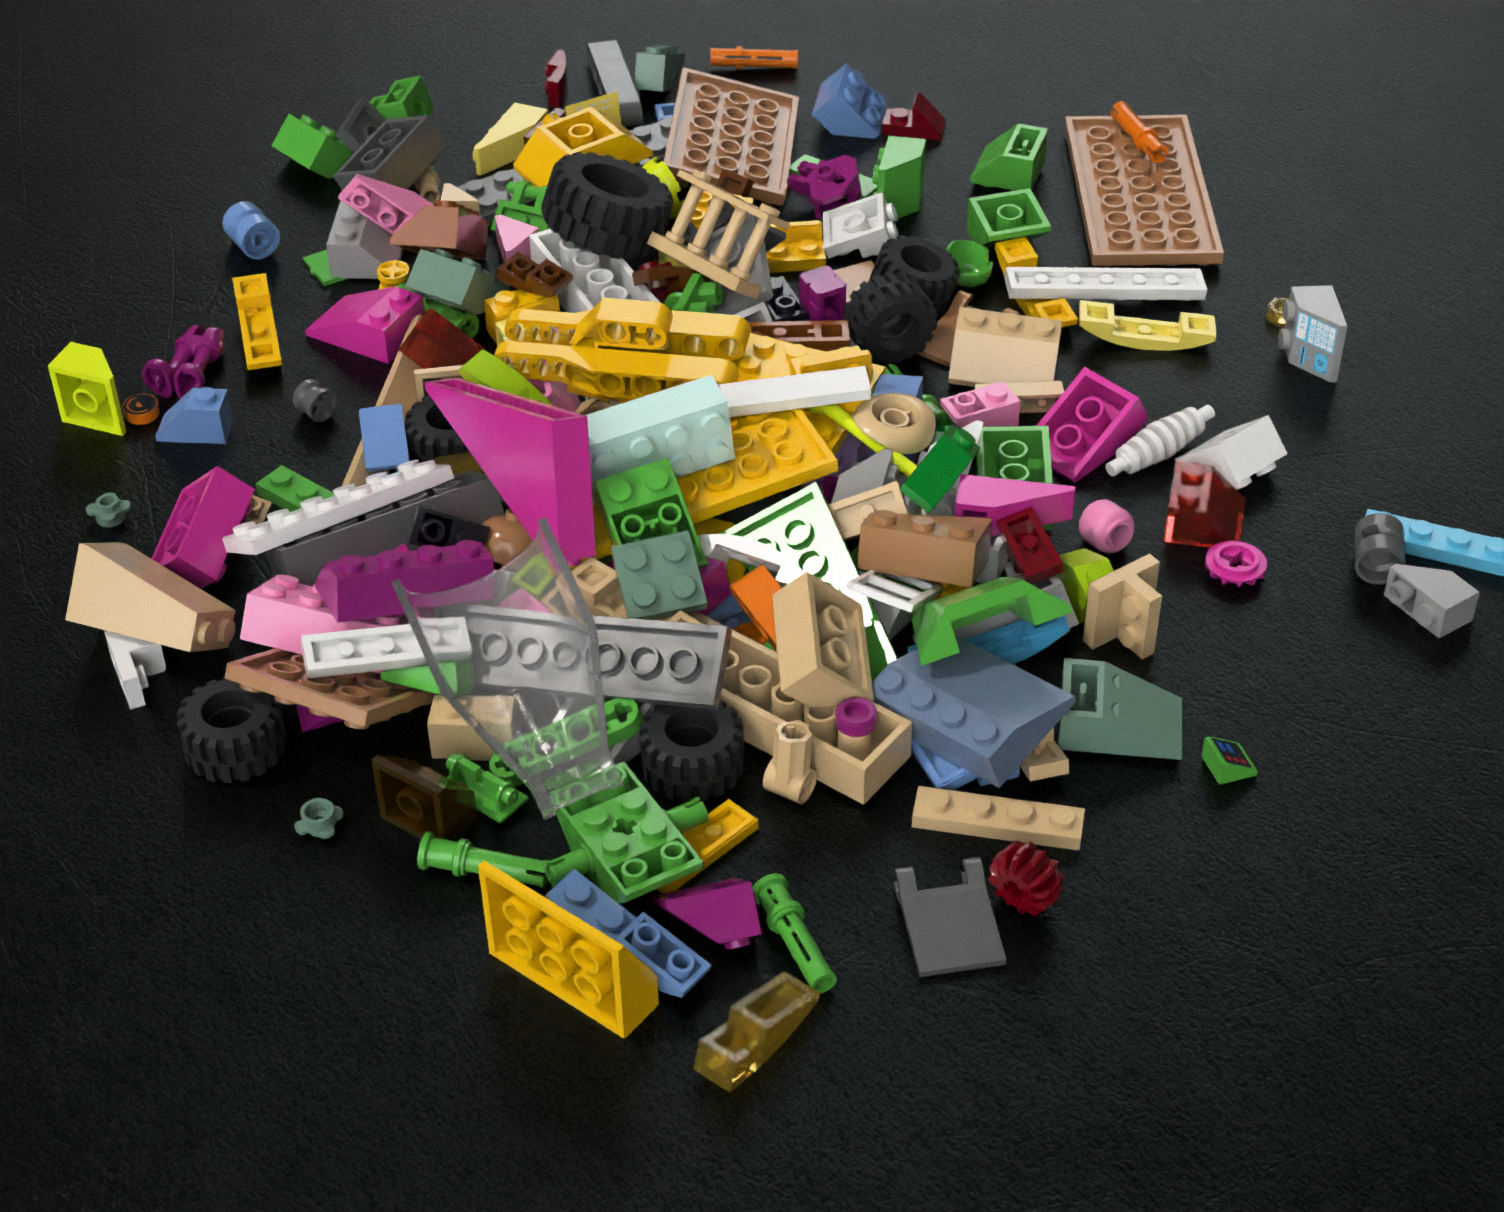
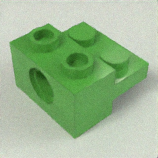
M421 75L394 81L389 88L388 94L373 97L369 102L386 119L430 115L434 109Z

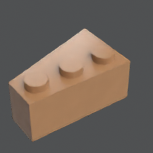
M887 510L875 511L870 513L861 524L857 568L972 587L988 562L992 518L896 514Z

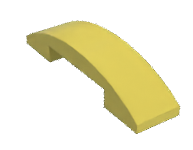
M1082 300L1079 303V325L1091 334L1117 345L1141 350L1172 351L1206 345L1214 342L1216 339L1215 317L1213 315L1181 312L1179 321L1176 323L1115 316L1114 304Z

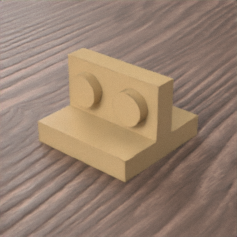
M1150 553L1089 583L1083 642L1092 650L1118 638L1126 648L1132 650L1142 660L1154 654L1162 595L1156 591L1160 562Z

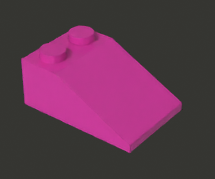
M399 287L345 295L305 330L306 336L389 364L396 358L412 318L421 314L426 319L423 295Z
M1084 367L1036 426H1049L1052 470L1071 482L1076 483L1114 456L1119 447L1126 444L1133 436H1136L1149 418L1139 397Z

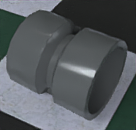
M1385 513L1370 514L1360 519L1355 526V570L1357 575L1368 583L1386 584L1390 566L1394 564L1406 565L1403 524L1396 517Z

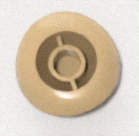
M903 393L871 396L870 400L861 402L852 414L853 421L862 432L887 448L901 454H913L924 450L932 442L935 435L936 420L932 409L925 402L912 395Z

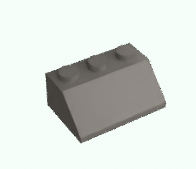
M340 200L326 244L331 277L378 279V266L387 261H401L404 249L390 244L391 233Z

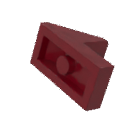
M917 91L912 111L905 108H887L882 122V134L941 141L946 126V119Z
M1032 506L996 520L1013 570L1016 574L1021 573L1026 582L1034 584L1064 572L1063 562Z

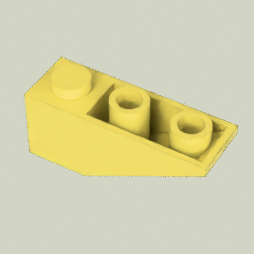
M514 103L502 115L494 127L488 131L485 137L475 145L473 160L476 162L477 175H484L515 161L524 148L523 136L544 119L548 114V109Z

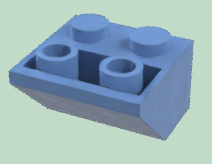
M846 63L821 83L812 115L832 135L875 139L880 134L887 103L879 91H874L865 82L864 77L859 71L853 70Z

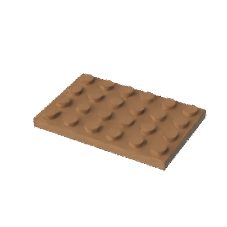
M683 67L663 162L670 169L676 181H686L677 176L679 169L693 174L694 170L697 169L712 176L711 183L716 185L722 170L726 169L749 178L754 182L748 195L749 198L760 200L766 204L783 206L787 192L786 182L789 177L799 97Z

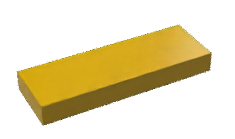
M730 799L722 803L708 814L709 820L707 823L697 825L682 833L703 860L704 868L657 889L663 894L679 889L759 829L758 819Z

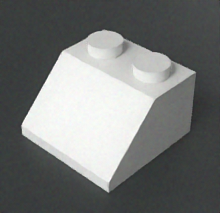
M1269 415L1225 430L1175 460L1179 467L1215 491L1230 486L1232 491H1235L1252 482L1251 475L1256 473L1257 476H1261L1277 467L1275 461L1287 455V452Z

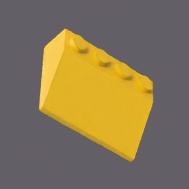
M485 860L478 865L489 953L624 1039L659 1005L657 975L624 945Z

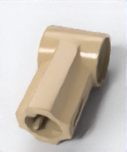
M799 720L791 722L782 721L775 728L773 758L769 762L763 777L764 789L798 804H804L809 799L817 781L816 770L810 768L813 734L809 731V724Z

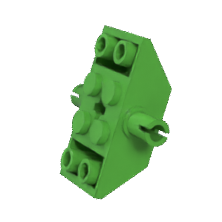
M621 762L549 793L550 801L572 851L543 863L548 881L552 883L553 888L575 869L582 875L587 873L599 889L621 904L704 868L703 860L681 834V832L697 825L705 824L709 820L706 807L702 801L700 802L699 797H695L689 802L666 811L657 804L625 762Z

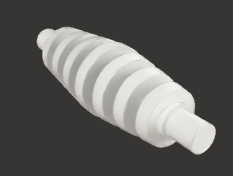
M1205 405L1199 410L1194 407H1188L1181 410V412L1173 413L1170 416L1148 424L1146 428L1139 431L1136 436H1133L1126 444H1123L1116 450V459L1105 465L1106 471L1110 476H1115L1122 471L1133 474L1140 469H1145L1152 464L1169 459L1185 447L1186 444L1190 443L1195 436L1200 435L1205 430V422L1215 416L1214 409L1210 405Z

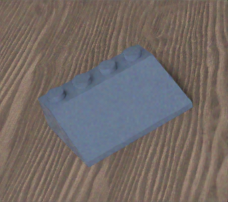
M956 635L960 653L922 666L918 649L890 662L872 682L873 702L912 721L913 741L998 788L1006 782L1076 702L1075 696Z

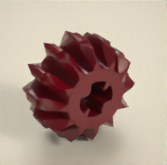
M1016 840L995 856L993 863L989 867L991 875L988 880L993 886L997 887L995 895L1003 897L1006 900V906H1015L1022 915L1029 912L1037 916L1040 912L1052 906L1060 897V893L1064 889L1061 883L1065 876L1056 869L1058 861L1052 860L1046 855V849L1040 851L1031 841L1023 844Z

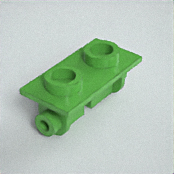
M454 753L448 757L446 768L449 769V776L447 778L455 782H461L473 790L476 810L496 822L502 824L529 800L528 796L516 790L513 782L504 781L489 771L482 770L480 766L470 761L467 755L463 753L457 755Z

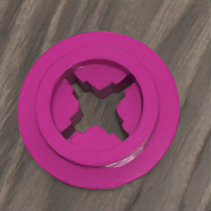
M1225 541L1215 544L1208 550L1205 559V568L1210 570L1211 578H1221L1223 585L1229 582L1235 583L1238 588L1243 582L1254 585L1257 579L1264 578L1267 567V560L1258 548L1240 541ZM1239 560L1241 561V565H1238L1237 567H1231L1235 563L1237 564Z

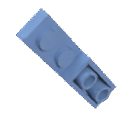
M575 869L545 895V898L624 945L657 975L658 990L682 998L711 968V964L646 913L642 912L636 918Z

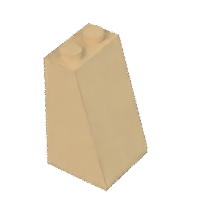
M121 542L79 543L65 620L188 652L228 648L229 642L235 633V622L233 621L235 610L128 544Z

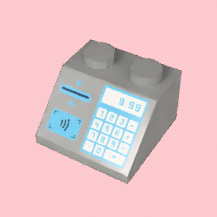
M1333 286L1291 287L1289 301H1285L1283 305L1285 327L1279 330V347L1285 350L1290 364L1328 382H1337L1347 332V323Z

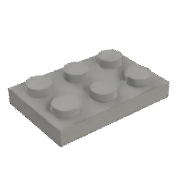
M750 213L747 214L727 259L729 262L727 268L732 270L733 266L737 267L758 221V217ZM728 224L712 232L705 247L707 250L706 257L709 258L711 254L715 255ZM764 241L749 272L752 274L750 281L762 287L757 299L734 292L720 284L724 293V300L721 305L712 306L714 314L734 315L773 297Z

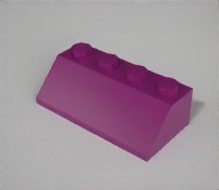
M463 540L456 545L444 547L424 545L419 547L418 550L405 552L386 550L380 552L379 555L367 557L346 555L339 560L325 562L315 581V588L338 623L493 601L494 558L481 542Z

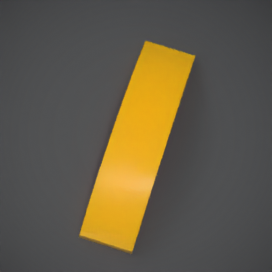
M1026 237L995 243V251L1003 275H1005L1006 267H1037L1038 255ZM1065 298L1057 300L1015 299L1026 316L1061 320V328L1078 323L1077 316Z
M266 273L232 278L247 369L254 370L282 365Z

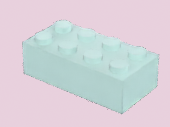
M712 375L585 415L588 419L593 505L596 504L593 498L594 481L666 458L669 459L676 478L735 459L728 401Z

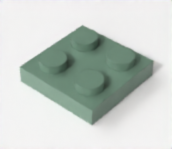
M689 530L611 547L613 563L627 618L656 620L674 616L680 610L684 613L707 609V599Z

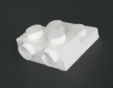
M883 192L823 212V249L827 257L846 255L855 249H859L863 258L872 255L877 256L883 243H886L890 238L899 236L895 222L898 221V216L892 202L887 203Z

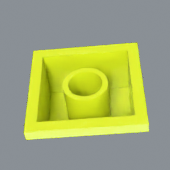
M70 342L48 365L62 422L123 436L126 433L114 377L101 348Z

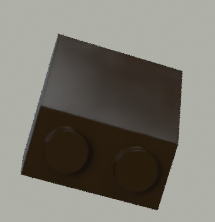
M376 755L371 760L382 819L421 839L424 833L428 831L435 833L437 838L457 841L478 820L475 794L467 785L452 781L438 774L431 767L422 766L407 758Z

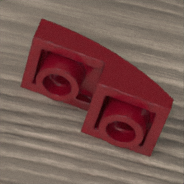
M558 50L552 59L548 60L545 67V76L547 77L545 93L548 94L549 107L561 108L568 92L566 55L563 50Z

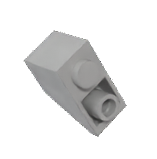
M1394 564L1389 569L1384 596L1436 637L1441 638L1473 620L1480 592L1450 570Z

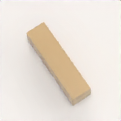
M1062 381L1006 383L1020 400V413L1048 412L1064 392ZM975 384L974 390L990 384Z

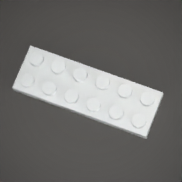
M418 460L408 461L398 465V472L387 475V472H380L366 477V484L355 487L354 484H348L333 490L334 496L327 499H322V496L306 499L300 502L301 508L289 512V509H281L266 515L268 519L266 522L256 525L255 521H250L232 528L234 534L222 538L226 552L257 555L453 480L454 475L451 466L436 464L435 460L419 463Z

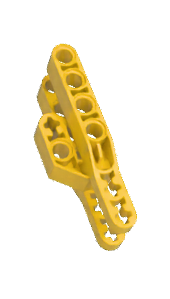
M602 298L592 310L577 313L516 309L512 311L504 330L510 341L500 343L496 348L494 356L512 367L526 379L563 382L592 396L634 400L709 375L713 376L718 386L719 384L737 382L739 370L730 360H737L745 354L751 328L744 318L736 315L670 310L668 306L659 302Z

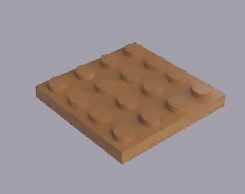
M277 648L228 662L225 679L239 683L240 688L245 691L265 692L274 695V700L279 703L299 704L308 707L311 714L322 717H337L344 720L346 726L354 729H367L369 725L380 721H388L393 716L409 713L412 709L422 705H430L434 695H439L381 680V674L375 672L307 679L303 655Z

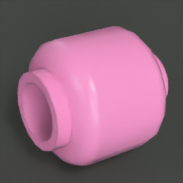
M1103 499L1096 500L1088 505L1079 519L1078 529L1080 536L1086 543L1101 552L1111 554L1117 553L1127 546L1134 534L1135 524L1133 517L1127 510L1112 501Z

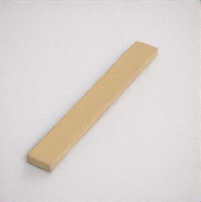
M421 314L412 318L376 403V406L402 403L404 420H406L405 415L407 411L412 410L411 406L418 401L414 370L431 368L443 338ZM362 439L342 486L354 484L355 487L366 484L365 478L380 472H387V475L389 474L390 470L366 471Z

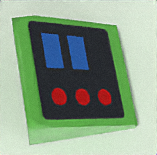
M1215 737L1204 738L1201 757L1219 785L1257 776V769L1240 743Z

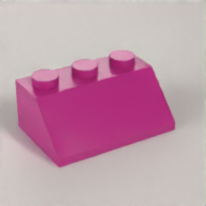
M216 466L183 488L152 556V560L200 589L211 583L216 584L219 582L226 571L227 565L224 564V561L229 553L226 552L222 538L234 534L232 528L240 525L248 517L252 509V504L249 502L255 489L219 466Z

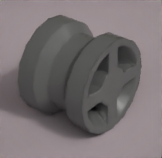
M308 379L296 388L293 395V404L296 409L302 413H307V416L315 422H323L329 419L335 412L338 398L332 390L324 388L317 380Z

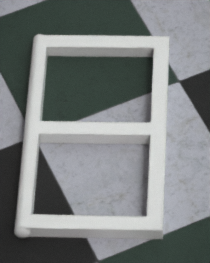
M869 570L845 584V587L851 591L911 613L923 606V604L941 595L943 591V586L927 580L880 573ZM883 574L926 591L920 592L879 576ZM868 582L909 597L911 600L906 601L863 584Z

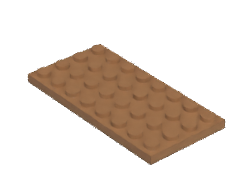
M1137 115L1147 127L1153 128L1157 132L1158 139L1168 148V155L1161 151L1166 157L1161 163H1153L1145 152L1139 151L1133 144V139L1112 116L1065 117L1064 127L1092 266L1133 265L1142 267L1145 265L1176 266L1178 264H1198L1207 266L1210 264H1223L1224 251L1187 115Z

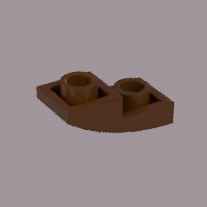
M517 252L498 267L496 278L524 292L553 297L573 280V275L547 258L540 264H537L522 253Z
M659 266L634 272L632 277L634 286L647 284L649 290L665 286L667 293L675 291L682 293L691 275L700 272L684 267ZM703 275L705 283L711 282L709 277Z

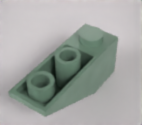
M670 45L647 46L646 51L637 52L635 89L669 91L683 62L685 53L676 52L677 46Z

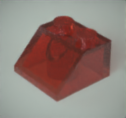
M431 307L398 349L422 369L464 365L482 349L486 351L485 348Z
M1176 461L1164 542L1211 548L1220 542L1240 541L1245 498L1214 466L1196 462Z

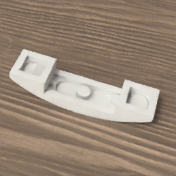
M727 534L698 535L705 557L723 561L725 566L729 558L754 567L762 564L769 572L777 574L775 580L782 588L804 573L787 556L761 542Z

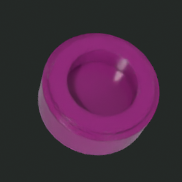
M853 697L845 699L836 707V727L841 733L850 737L866 736L876 728L877 709L872 702L864 698Z

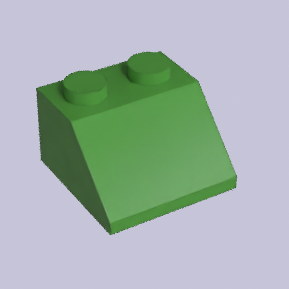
M1031 188L969 198L967 231L972 241L982 246L991 247L996 242L1026 237L1027 240L1036 239L1051 232V225Z

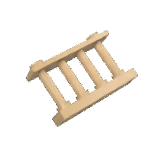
M679 169L677 176L692 183L671 232L667 231L664 236L652 231L647 244L734 292L757 299L762 287L750 281L752 276L749 273L770 225L774 224L788 230L790 223L778 218L779 210L764 203H761L759 208L712 184L713 177L695 169L693 174ZM706 190L714 194L693 243L689 242L688 246L684 245L686 239L683 236L701 195ZM727 201L735 205L736 208L715 255L711 254L708 258L705 256L707 253L705 247ZM749 212L758 217V221L737 267L733 266L732 270L727 268L729 265L727 259Z

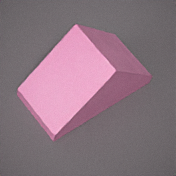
M496 215L497 244L503 263L517 252L531 259L529 235L538 233V227L503 215Z

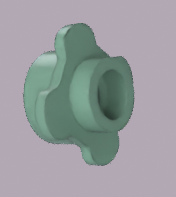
M105 493L97 498L96 503L89 504L86 507V512L89 516H95L96 522L100 526L114 527L125 520V512L131 509V504L128 500L117 498L115 493Z
M311 799L301 807V820L295 823V830L300 835L309 833L321 839L330 838L335 834L334 826L336 822L343 818V810L339 806H333L332 802L327 799Z

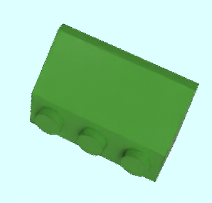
M1049 426L982 427L977 443L981 447L976 454L977 476L1053 484ZM1053 523L1043 525V528L1045 530H1053Z

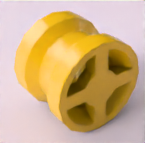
M398 260L387 261L379 265L377 268V276L381 281L379 289L397 287L401 283H407L410 275L409 265Z

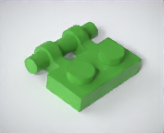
M509 181L506 190L509 194H513L511 202L500 199L495 216L503 215L538 227L539 232L550 229L549 225L544 221L541 210L547 186L544 185L540 188L533 186L528 181ZM530 199H536L534 207L527 206L526 202ZM495 217L490 229L496 232Z

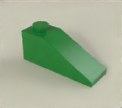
M951 425L899 490L930 513L981 447L975 443V438L968 431L962 428L957 429Z

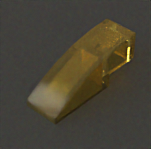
M782 972L731 1006L728 1021L700 1039L693 1069L726 1091H732L763 1065L788 1039L817 1003L820 993L787 972Z

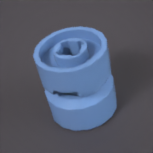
M241 201L231 206L225 213L222 222L223 230L246 256L252 259H262L275 251L279 245L280 232L276 225L255 204L249 201Z

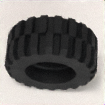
M577 152L572 155L567 154L554 164L541 210L545 223L549 225V228L554 233H559L560 238L566 242L570 241L576 247L583 250L585 248L593 251V254L600 256L604 254L610 256V258L619 259L624 257L627 260H634L637 257L640 259L645 258L657 250L647 244L652 231L664 235L674 202L666 184L661 183L660 179L654 174L647 173L646 169L640 166L636 167L629 161L623 159L621 161L609 155L601 156L597 155V153L588 152L583 154Z

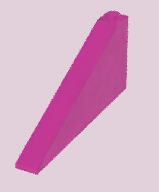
M460 378L425 382V389L541 553L558 561V565L561 566L578 565L582 563L581 558L596 556L587 416Z

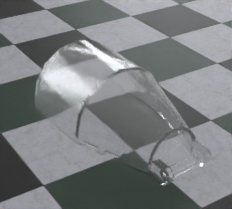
M545 517L538 520L539 528L536 538L521 555L501 569L477 581L451 590L428 594L407 591L399 579L391 582L441 696L530 789L544 820L555 816L556 810L608 787L612 791L623 786L620 774L609 753L596 623ZM599 769H601V771H602V772H600V773H598V774H596V775H593V776H591V777H589V778H587V779H584V780H582V781H580V782H577V783H575V784H573V785H571V786H568V787H566V788H564V789H561V790H559V791H557V792H555V793H552V794L548 795L549 792H552V791L557 790V789H559V788H562V787H564V786H566V785H569V784H571V783H574V782H576V781H578V780H581V779H583V778H586V777L590 776L591 774L595 773L596 771H598Z

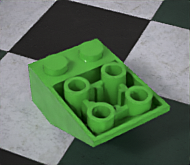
M668 458L594 481L593 498L613 546L689 530L698 568L708 565Z

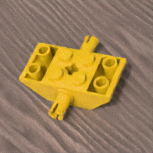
M589 107L562 118L556 113H551V116L547 114L542 121V125L536 128L513 166L514 170L526 181L531 182L533 186L541 188L544 185H548L554 164L567 154L572 155L577 152L587 154L591 152L601 156H613L621 161L623 159L631 162L633 165L653 156V151L619 122L595 108Z

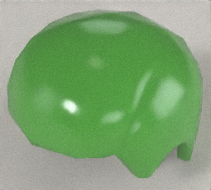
M963 239L952 241L947 246L946 251L958 262V268H960V275L956 285L973 288L985 284L993 268V262L989 263L988 260L989 250L974 241Z

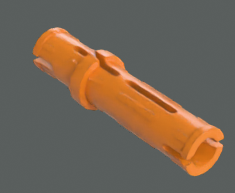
M737 46V49L710 48V67L731 66L736 67V70H742V67L797 69L798 50L742 49L743 46ZM726 57H751V59H731ZM757 57H763V58H782V60L756 59V58H757Z
M1119 101L1115 103L1112 107L1118 114L1112 109L1110 114L1130 135L1135 147L1139 151L1145 152L1153 163L1163 162L1166 157L1161 151L1168 155L1169 151L1158 139L1157 132L1153 128L1147 127L1126 102Z

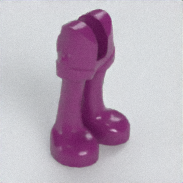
M192 325L183 336L175 341L174 348L176 352L169 364L160 358L147 361L141 372L144 382L153 392L165 398H170L174 391H176L177 396L181 399L192 388H203L205 386L204 371L208 364L215 362L221 355L224 348L225 332L223 329L208 327L205 331L201 325Z

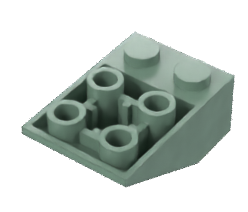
M437 248L434 249L433 253L420 249L405 285L413 292L423 295L424 298L474 315L485 312V299L495 297L496 293L500 291H509L510 288L509 284L495 279V274L481 269V264L464 257L461 262L454 260L452 254Z
M1064 658L1061 689L1075 696L1076 702L1059 720L1058 746L1061 750L1182 759L1181 697L1105 661Z

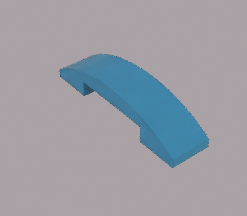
M1065 615L1038 625L1021 620L964 640L1014 665L1050 646L1069 630ZM917 644L907 647L909 653L918 649Z

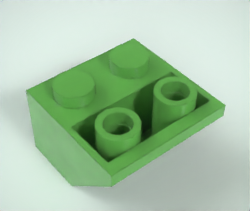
M288 114L272 147L306 168L328 179L333 178V175L354 152L347 148L341 140L337 139L336 131L325 125L318 129L319 123L304 114L301 119Z
M1016 124L987 144L970 177V183L980 184L984 187L1010 189L1011 191L1027 188L1032 190L1046 161L1048 128Z
M888 136L885 148L879 149L878 165H875L873 170V184H877V192H874L873 195L883 192L887 203L892 202L894 204L898 219L920 209L924 194L926 139Z

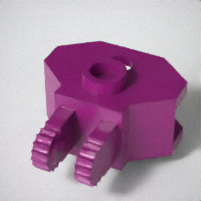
M847 155L829 161L820 160L818 164L809 163L805 160L801 161L797 166L800 175L791 174L786 182L792 190L807 196L808 203L813 204L816 219L822 222L823 212L858 201L862 196L856 158ZM843 197L848 198L846 202L840 203V199Z

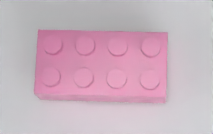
M276 575L247 594L240 639L302 654V635L421 623L423 613L412 612L338 623L316 590L315 584L312 587L300 584L299 579L296 577ZM381 670V671H372V672H375V673H379V674H380V672H383V670Z

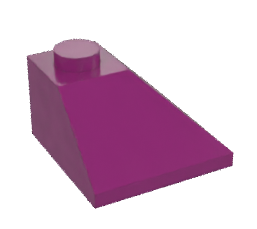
M732 878L652 896L655 906L709 940L718 944L724 943L725 949L750 945V937L762 934L750 881Z

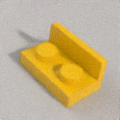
M820 220L788 222L790 223L788 230L774 224L770 225L785 232L786 239L766 253L769 273L807 271L826 266V256L822 242V223Z
M859 346L842 347L838 350L790 358V371L792 375L865 366L869 383L871 382L872 355L869 350L861 351Z

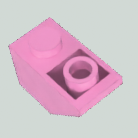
M1004 381L940 399L941 407L960 428L976 420L984 422L982 427L1019 426L1020 400Z

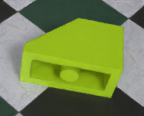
M1086 548L1060 554L1064 572L1056 575L1065 587L1078 623L1085 622L1089 583L1114 571L1108 558Z

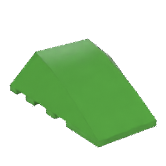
M999 577L928 602L911 614L921 665L923 666L960 653L954 634L956 629L1007 611L1014 613L1033 625H1038L1072 613L1071 605L1024 580L1013 577Z

